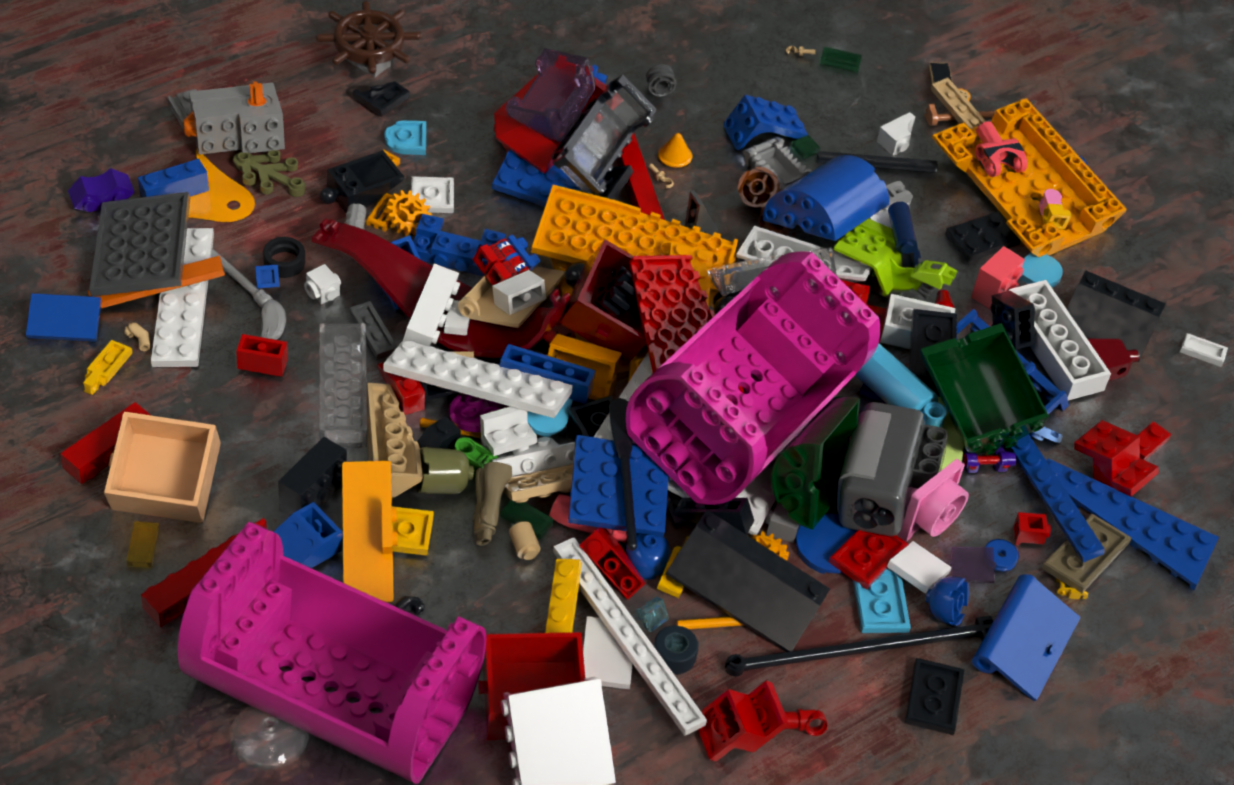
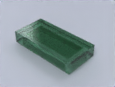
M824 47L820 64L858 73L862 55Z
M512 500L501 511L500 516L514 525L519 522L531 523L538 539L544 536L554 522V519L527 503H516Z

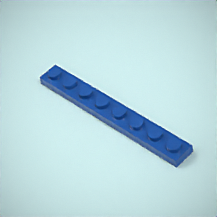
M1028 434L1017 440L1018 443L1009 448L1011 453H1015L1018 464L1082 562L1084 563L1103 555L1104 547L1030 435Z

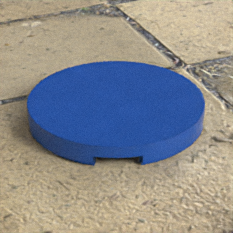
M826 513L813 530L800 525L796 535L797 553L808 567L819 573H842L844 575L843 572L829 563V559L857 530L842 526L839 522V515Z

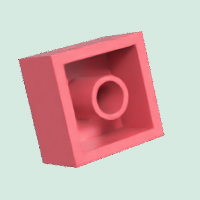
M1003 246L980 268L971 298L990 309L992 295L1004 293L1009 289L1019 286L1017 281L1024 272L1022 267L1025 259Z

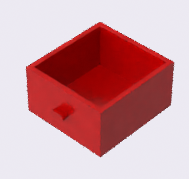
M581 632L486 634V649L483 661L484 681L478 680V694L485 695L487 741L507 740L505 726H508L507 715H503L501 700H505L504 693L516 694L585 681Z

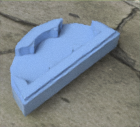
M1045 426L1041 430L1031 432L1030 436L1043 441L1044 438H1047L1057 443H1060L1063 438L1062 434Z

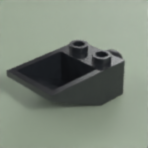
M384 150L328 169L327 186L320 191L319 198L324 204H332L336 200L345 213H347L348 206L351 204H361L365 208L369 207L401 183L405 177Z

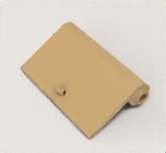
M537 266L531 272L545 280L547 297L565 277L566 271ZM486 273L459 301L458 309L463 316L469 319L519 328L543 301L509 315L494 305L493 287L485 277ZM495 275L496 281L500 282L501 278Z

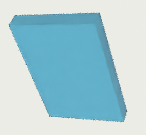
M887 568L868 589H865L861 584L853 580L861 633L910 632L911 626L901 576Z

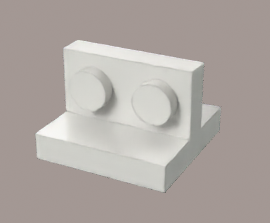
M510 406L480 415L481 443L483 447L491 451L493 456L537 444V435L528 424L526 410Z

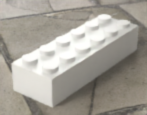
M1047 280L1009 289L1008 291H1012L1034 304L1036 311L1034 316L1036 335L1035 345L1030 346V348L1060 391L1064 390L1066 392L1068 400L1104 391L1111 375L1110 371Z

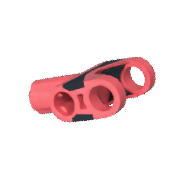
M990 121L984 122L977 127L976 133L981 139L982 144H977L975 155L981 167L990 177L1000 175V163L1007 164L1018 173L1026 170L1027 158L1016 138L1002 140Z

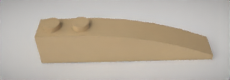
M367 383L368 461L391 462L392 497H396L420 483L423 479L420 447L418 442L413 439L411 427H408L405 422V414L399 409V402L391 385Z

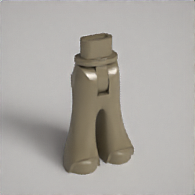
M489 462L484 465V468L475 470L477 505L473 513L472 522L474 534L477 536L476 544L479 546L490 543L491 537L496 533L495 526H497L499 519L501 495L507 482L512 477V466L508 464Z

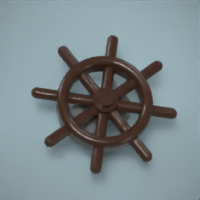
M364 1L362 3V10L351 12L344 17L335 11H330L328 14L329 18L337 22L334 34H318L316 40L318 42L335 43L339 54L332 59L333 64L338 65L347 60L371 76L376 77L391 66V60L395 57L404 63H409L410 57L401 52L404 40H420L422 34L420 32H403V28L398 20L404 17V10L400 9L393 15H389L382 11L370 10V3ZM394 40L391 44H388V43L385 42V41Z

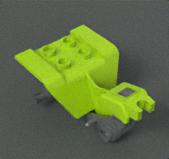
M867 219L846 233L845 236L840 237L837 244L830 249L872 267L865 281L849 282L870 286L871 291L890 299L891 294L926 301L935 288L940 290L943 284L951 285L958 272L956 269L948 266L947 263L929 260L922 261L916 268L902 267V253L896 249L892 228L871 219Z

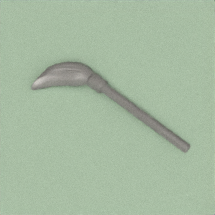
M212 248L211 258L220 256L224 271L253 296V300L262 308L260 337L278 340L283 334L286 325V311L283 306L273 300L263 289L259 290Z

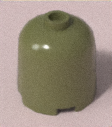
M420 448L423 479L417 484L418 493L459 494L464 491L468 480H472L474 468L469 466L466 454L456 449Z

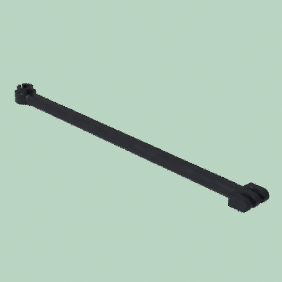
M982 616L976 618L975 625L743 658L739 654H733L726 659L725 668L727 674L737 677L742 675L744 671L977 636H980L983 641L993 623V619L991 616Z

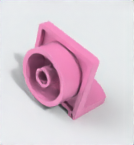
M955 459L919 489L912 488L902 529L897 534L902 540L907 542L920 528L932 537L938 536L962 512L968 501L969 493L958 485L965 466L960 460Z

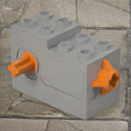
M254 81L253 84L246 86L189 92L191 113L184 118L183 127L187 137H195L199 155L242 150L243 153H257L285 149L283 112L273 83L262 84Z

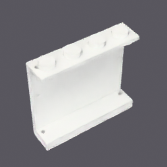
M594 676L584 678L585 681L516 694L504 693L505 700H501L503 715H507L508 726H505V735L507 742H511L512 752H509V762L511 768H515L516 773L513 785H606L616 783L601 680Z

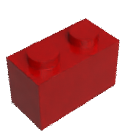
M242 334L236 350L237 369L282 377L288 361L287 342Z

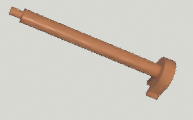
M928 104V108H926L927 114H924L929 126H936L938 121L956 120L951 113L938 114L935 104ZM982 111L979 114L983 118H992L995 111Z

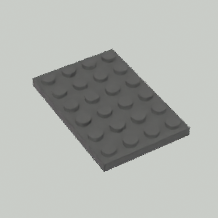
M189 192L102 202L89 289L92 297L181 286L190 207Z

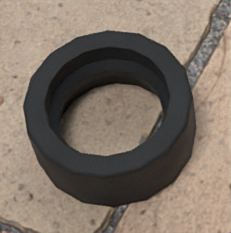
M291 237L274 238L263 249L264 265L278 264L280 278L293 277L304 269V246L300 241ZM282 252L292 253L297 256V258L290 262H278L271 257Z

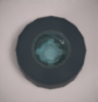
M676 625L660 630L655 637L654 648L673 674H683L692 669L697 659L699 647L695 634L683 626Z

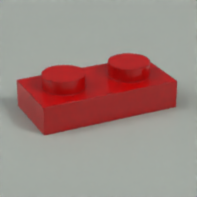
M1154 421L1138 434L1140 436V458L1147 460L1170 439L1171 433Z

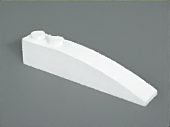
M757 226L753 227L736 254L738 258L768 267L775 259L787 253L799 251L813 252L840 280L865 281L872 270V267L839 252Z

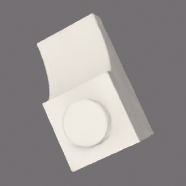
M909 112L880 127L877 142L892 156L899 152H904L909 147L910 132H912L915 116Z

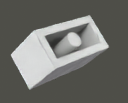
M530 270L492 286L494 305L509 315L546 299L545 280Z

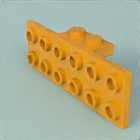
M343 462V583L386 603H393V546H397V531H392V522H397V507L392 508L391 462Z

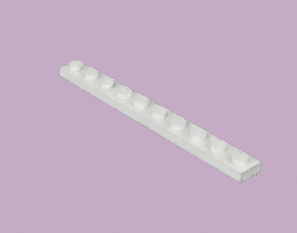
M575 537L555 545L553 553L557 559L581 560L580 591L683 735L686 736L706 726L707 719L591 559L579 546L580 544Z

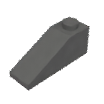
M694 190L690 191L684 226L691 229L693 226L700 227L701 232L713 235L714 232L718 233L717 225L712 221L704 204Z

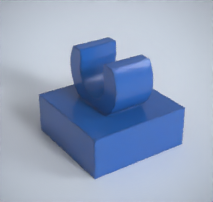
M278 264L255 266L257 288L280 287Z

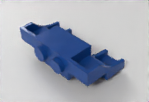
M423 214L413 241L420 259L427 263L484 276L485 274L482 273L473 261V257L480 246L495 244L505 239L506 234L485 229L481 240L441 231L444 224L443 218ZM482 258V262L487 265L488 261L486 258Z

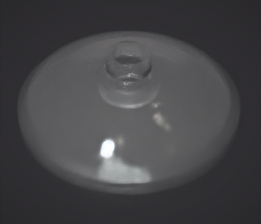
M252 706L246 708L238 715L230 731V742L234 753L241 761L258 769H277L292 763L303 753L309 738V733ZM272 725L273 727L266 728L265 726Z

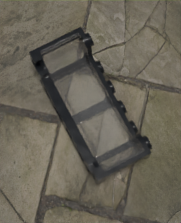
M623 74L612 80L605 86L606 89L600 96L594 97L588 103L551 155L552 163L558 169H561L585 193L600 196L607 187L605 185L607 181L603 178L604 175L613 169V162L621 157L623 154L622 149L632 141L631 136L635 130L642 126L647 127L654 120L652 116L657 109Z

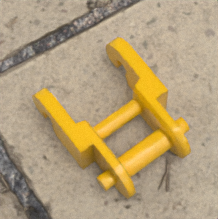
M1056 578V581L1060 583V588L1057 589L1059 595H1068V598L1080 599V596H1083V599L1088 598L1086 591L1081 594L1075 588L1065 587V583Z

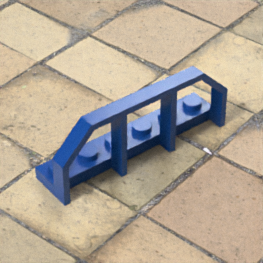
M973 309L957 323V334L969 323L971 325V332L990 326ZM1017 352L1037 393L1040 394L1042 392L1047 397L1048 404L1045 406L1047 413L1049 414L1056 407L1064 411L1069 406L1066 392L1064 390L1060 391L1036 369L1032 361L1029 363Z

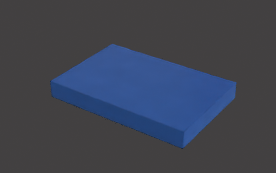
M31 293L26 337L32 339L97 342L101 297Z

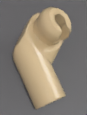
M129 323V326L124 328L126 336L128 335L129 338L136 336L138 338L141 351H148L151 348L149 333L139 324Z

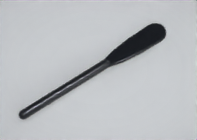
M617 398L609 404V415L613 440L621 465L627 545L629 550L634 551L637 549L630 470L632 439L628 436L626 428L628 401Z

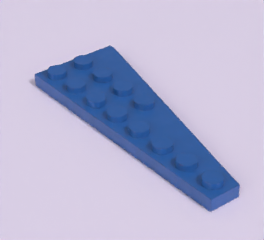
M1047 458L1046 461L1078 508L1080 506L1091 514L1130 536L1131 541L1129 545L1136 550H1143L1151 557L1154 563H1161L1171 570L1170 574L1175 578L1179 576L1190 584L1189 588L1195 590L1219 539L1218 536Z

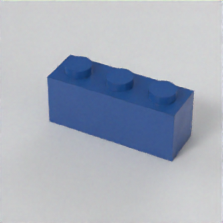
M200 159L138 177L141 197L189 192L191 197L209 191L207 171Z

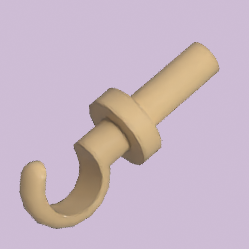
M788 46L785 49L787 54H789V50H793L795 53H799V56L816 53V50L803 49V46H800V48Z
M653 164L649 165L658 181L669 182L670 185H665L668 189L673 187L672 179L665 177V173L659 171Z

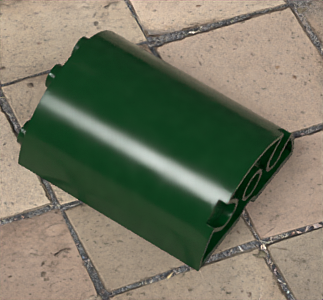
M1002 323L969 333L958 340L953 338L920 350V357L969 453H985V455H990L996 452L998 448L1004 446L1005 448H1011L1018 443L1017 440L1044 427L1043 423L1049 418V415Z
M842 397L828 402L784 450L773 466L771 484L775 499L778 503L781 502L788 511L787 515L792 520L806 528L813 530L837 500L838 481L850 442L849 438L858 424L860 398Z

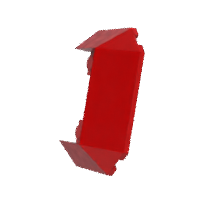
M577 64L547 65L494 113L496 140L544 174L554 165L551 155L563 138L544 125L543 122L565 102L582 113L594 97L597 98L604 92L607 85ZM616 93L614 97L606 101V104L613 110L624 100V97ZM598 113L593 122L598 124L604 118Z

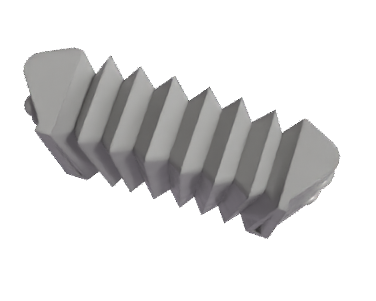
M779 137L766 140L761 144L753 145L751 148L743 150L745 166L747 168L751 167L750 170L755 169L754 167L769 169L778 178L781 190L812 171L811 169L805 170L806 165L800 166L801 162L797 163V158L792 159L793 154L789 155L790 150H787L788 147H783L784 140Z

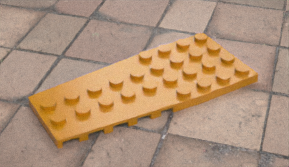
M552 185L531 253L570 263L579 262L586 264L587 260L604 239L632 256L668 255L670 244L673 242L714 252L710 290L719 292L727 285L738 240L734 238L732 242L722 239L721 234L716 232L713 235L701 232V228L693 226L692 229L680 225L681 221L672 219V222L660 219L661 215L651 212V215L640 212L641 208L616 200Z

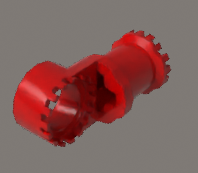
M797 709L796 711L785 712L790 724L785 729L807 731L811 736H819L825 733L828 728V722L822 711ZM814 719L822 720L821 724L817 727L809 726L810 722Z

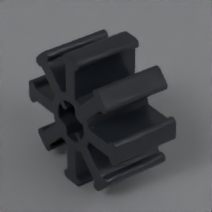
M619 266L616 273L611 270L607 274L609 281L599 284L598 289L601 292L595 296V300L615 316H619L622 309L628 311L631 308L629 302L631 298L637 299L632 273L624 266Z

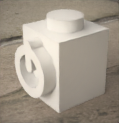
M325 264L306 273L304 287L311 299H317L323 304L340 295L341 280Z

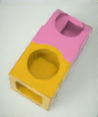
M1047 189L1039 203L1044 224L1053 222L1058 229H1065L1071 218L1070 210H1064L1061 203L1062 195L1057 190Z

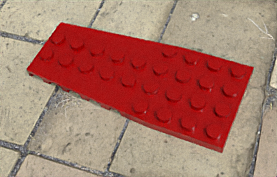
M691 255L633 256L629 261L653 373L715 316L713 309L709 310L706 299L708 295L706 290L702 291L699 285L700 275L698 271L693 270L690 262L693 259ZM738 386L739 390L744 393L743 387Z

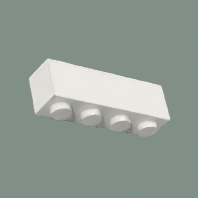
M437 264L433 265L403 340L413 341L425 346L437 343L440 331H437L438 326L443 328L447 318L444 312L445 310L450 311L454 300L450 297L452 294L456 296L460 283L457 282L458 272Z

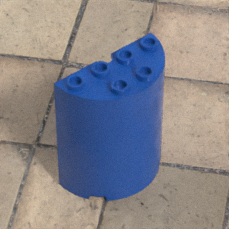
M840 155L832 158L773 195L765 206L763 221L794 229L796 225H800L805 233L836 241L888 206L889 194L884 180L881 181L874 172L875 168L871 164L856 156Z

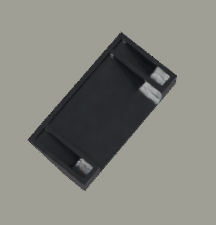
M706 510L665 573L785 652L793 650L830 590L829 587L709 510Z

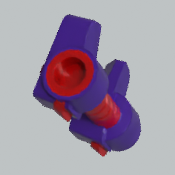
M1002 447L998 448L994 455L977 456L976 453H969L966 448L963 450V464H965L964 468L967 470V473H977L979 466L982 464H992L997 472H1007L1009 467L1016 464L1015 453L1005 452Z

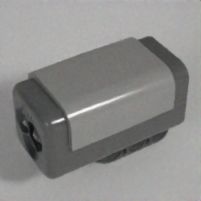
M877 402L866 404L863 412L858 415V424L852 433L838 481L837 512L841 525L848 529L885 536L899 534L904 522L912 488L919 489L942 470L947 446V431L941 427L926 425L923 419L924 414L919 410Z

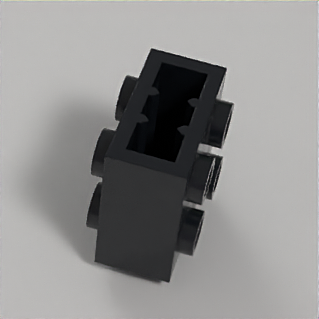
M1012 291L992 295L990 309L993 324L991 326L1002 323L1015 350L1035 345L1036 329L1034 326V316L1036 311L1034 304Z

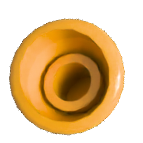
M676 133L660 147L658 158L666 166L680 168L691 162L692 152L687 147L682 135Z

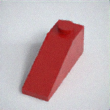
M384 362L377 364V368L385 383L391 385L399 402L401 412L408 415L424 410L425 391L420 381L384 372Z

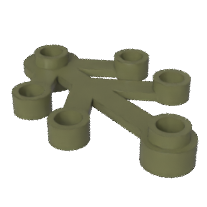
M279 150L268 151V154L264 155L240 152L234 156L233 162L236 168L243 172V183L245 185L251 186L255 184L256 175L251 172V169L258 171L261 182L260 191L263 194H271L273 192V182L269 181V177L288 186V193L291 196L300 197L305 194L306 185L301 178L295 177L291 179L277 172L296 171L298 169V160L296 158H287L285 163H277L280 161ZM262 162H271V163H276V164H264V165H262V164H260V163H262Z

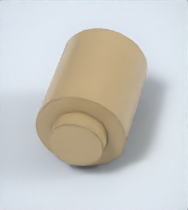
M519 522L509 529V535L517 556L525 560L534 559L541 548L531 523Z

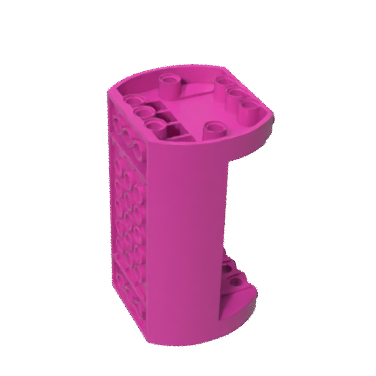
M799 251L782 255L763 270L634 391L626 409L628 436L696 503L714 505L728 502L738 496L871 359L877 349L880 338L879 317L813 252ZM751 374L756 375L759 379V382L755 381L751 377ZM738 386L743 387L746 390V394L742 393Z
M248 522L191 592L179 632L178 663L185 675L408 781L418 784L468 710L482 670L486 649V631L484 627L463 617H457L454 623H450L448 630L443 629L283 556V545L278 534L253 522ZM283 666H289L292 668V670L284 672L281 671L280 668ZM310 676L313 677L315 680L305 682L302 680V678ZM327 687H334L337 689V691L329 693L326 692L324 689ZM350 697L358 698L360 701L356 703H349L347 699ZM371 708H379L382 712L373 714L369 710Z

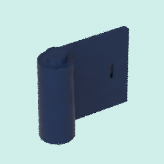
M895 202L888 208L895 246L898 252L909 253L912 268H916L921 255L920 250H918L910 209L906 202Z

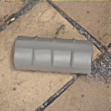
M361 204L349 205L344 223L364 230L366 208Z

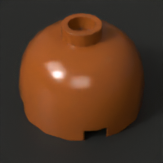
M754 167L755 169L746 171L742 175L737 188L740 199L744 204L752 209L761 210V207H765L773 195L781 191L778 178L772 171L764 167Z

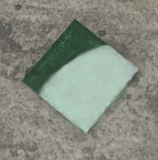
M809 135L793 141L791 146L803 159L817 154L821 149Z

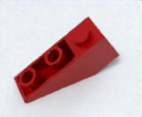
M599 527L579 545L627 600L646 584L621 545L606 528Z

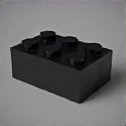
M324 436L278 481L279 511L290 517L294 512L312 502L318 507L323 503H327L331 499L332 494L338 488H342V463L347 462V450Z

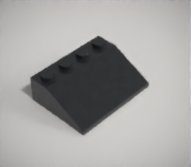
M1085 270L1069 302L1067 311L1087 339H1120L1127 350L1136 349L1138 351L1140 361L1166 303Z

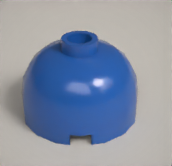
M637 533V549L631 551L628 549V545H626L625 553L643 579H656V576L664 572L672 554L670 544L664 536Z
M947 576L941 578L927 592L926 602L929 603V609L933 617L940 622L954 626L961 624L965 616L963 613L960 614L962 607L968 606L969 584L965 581V578Z

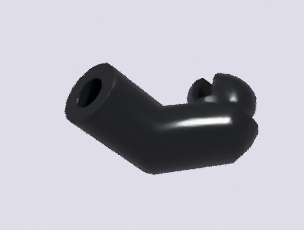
M404 596L393 605L404 611H414L416 615L422 614L426 608L425 604L422 603V599L412 596Z

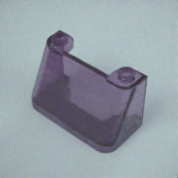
M544 48L535 62L539 73L538 77L522 101L518 97H512L507 102L505 108L508 116L550 140L561 142L592 96L595 89V79L588 57Z

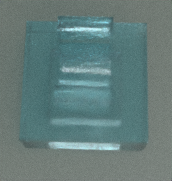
M657 596L636 610L639 619L643 621L645 630L650 632L669 619L663 599Z

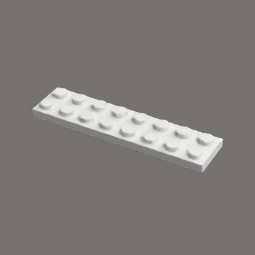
M187 228L183 265L211 258L214 240L213 228ZM209 280L160 293L151 356L152 367H198Z
M403 340L383 364L384 372L555 418L572 394V385L561 381L524 373L517 369L502 368L498 364L484 362L476 358L462 356L454 352L436 349L432 346H425Z

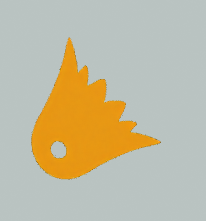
M197 148L196 157L200 159L207 171L209 191L190 197L188 217L219 222H234L249 216L255 206L252 194L220 171L204 154L199 155ZM230 201H237L240 203V207L232 210L227 207V204Z

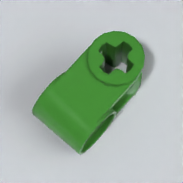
M463 437L455 443V449L462 451L468 457L469 466L474 468V476L475 470L484 468L485 464L499 458L497 455L493 456L489 449L470 438Z

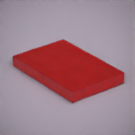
M857 530L830 557L829 563L855 582L861 584L862 587L868 589L888 568L889 561L909 544L897 535L885 536Z

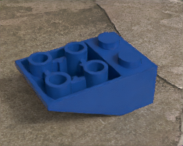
M314 502L294 512L274 531L281 538L283 556L309 568H313L342 551L343 532Z

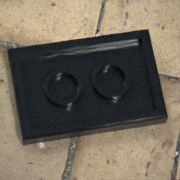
M916 658L904 723L954 735L965 669Z

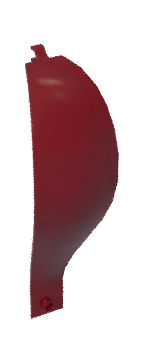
M325 218L320 223V229L312 236V242L342 251L353 257L377 281L407 317L411 319L433 266L371 232ZM457 280L460 283L456 296L452 294L450 298L460 301L472 287ZM555 289L550 296L553 308L537 307L519 328L470 319L467 336L444 333V323L443 328L438 326L437 331H440L437 342L458 352H474V356L487 358L502 357L508 344L530 349L541 341L563 316L570 304V294L566 292L560 297L558 289Z

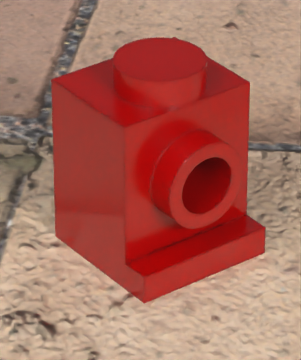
M1018 512L1013 525L1015 545H1020V543L1044 544L1046 538H1049L1051 534V526L1047 524L1046 514Z

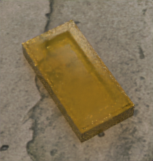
M134 521L127 556V566L152 568L159 534V523Z

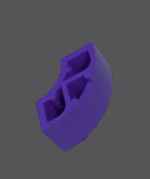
M110 168L104 174L96 177L80 176L70 187L68 193L74 209L92 212L101 210L102 202L128 199L134 193V189L127 174Z

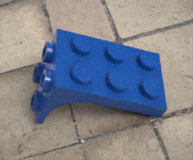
M749 95L743 96L723 124L735 149L740 151L753 137L761 133L772 132L803 141L808 136L804 124L800 121L796 110L792 106H784L775 101L770 102L760 97L756 98Z

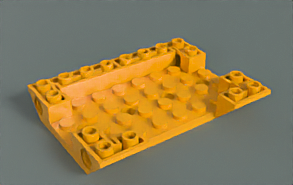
M1027 98L995 110L990 121L1002 140L1016 138L1019 141L1027 158V168L1024 172L1018 173L1007 164L1000 163V175L990 177L981 167L975 155L977 144H982L981 139L976 133L977 127L970 129L965 123H961L932 135V139L957 167L967 173L1007 219L1006 224L1030 252L1037 257L1046 254L1050 256L1103 233L1127 210ZM1047 189L1057 190L1062 195L1061 203L1064 210H1070L1071 218L1065 230L1058 229L1053 222L1044 224L1039 203Z

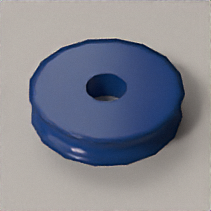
M994 539L986 544L983 551V559L990 568L1005 572L1016 566L1019 552L1011 542L1004 539Z

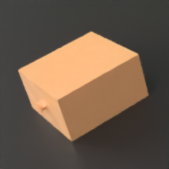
M124 412L114 453H111L109 461L110 471L104 491L111 509L203 523L221 445L216 425Z

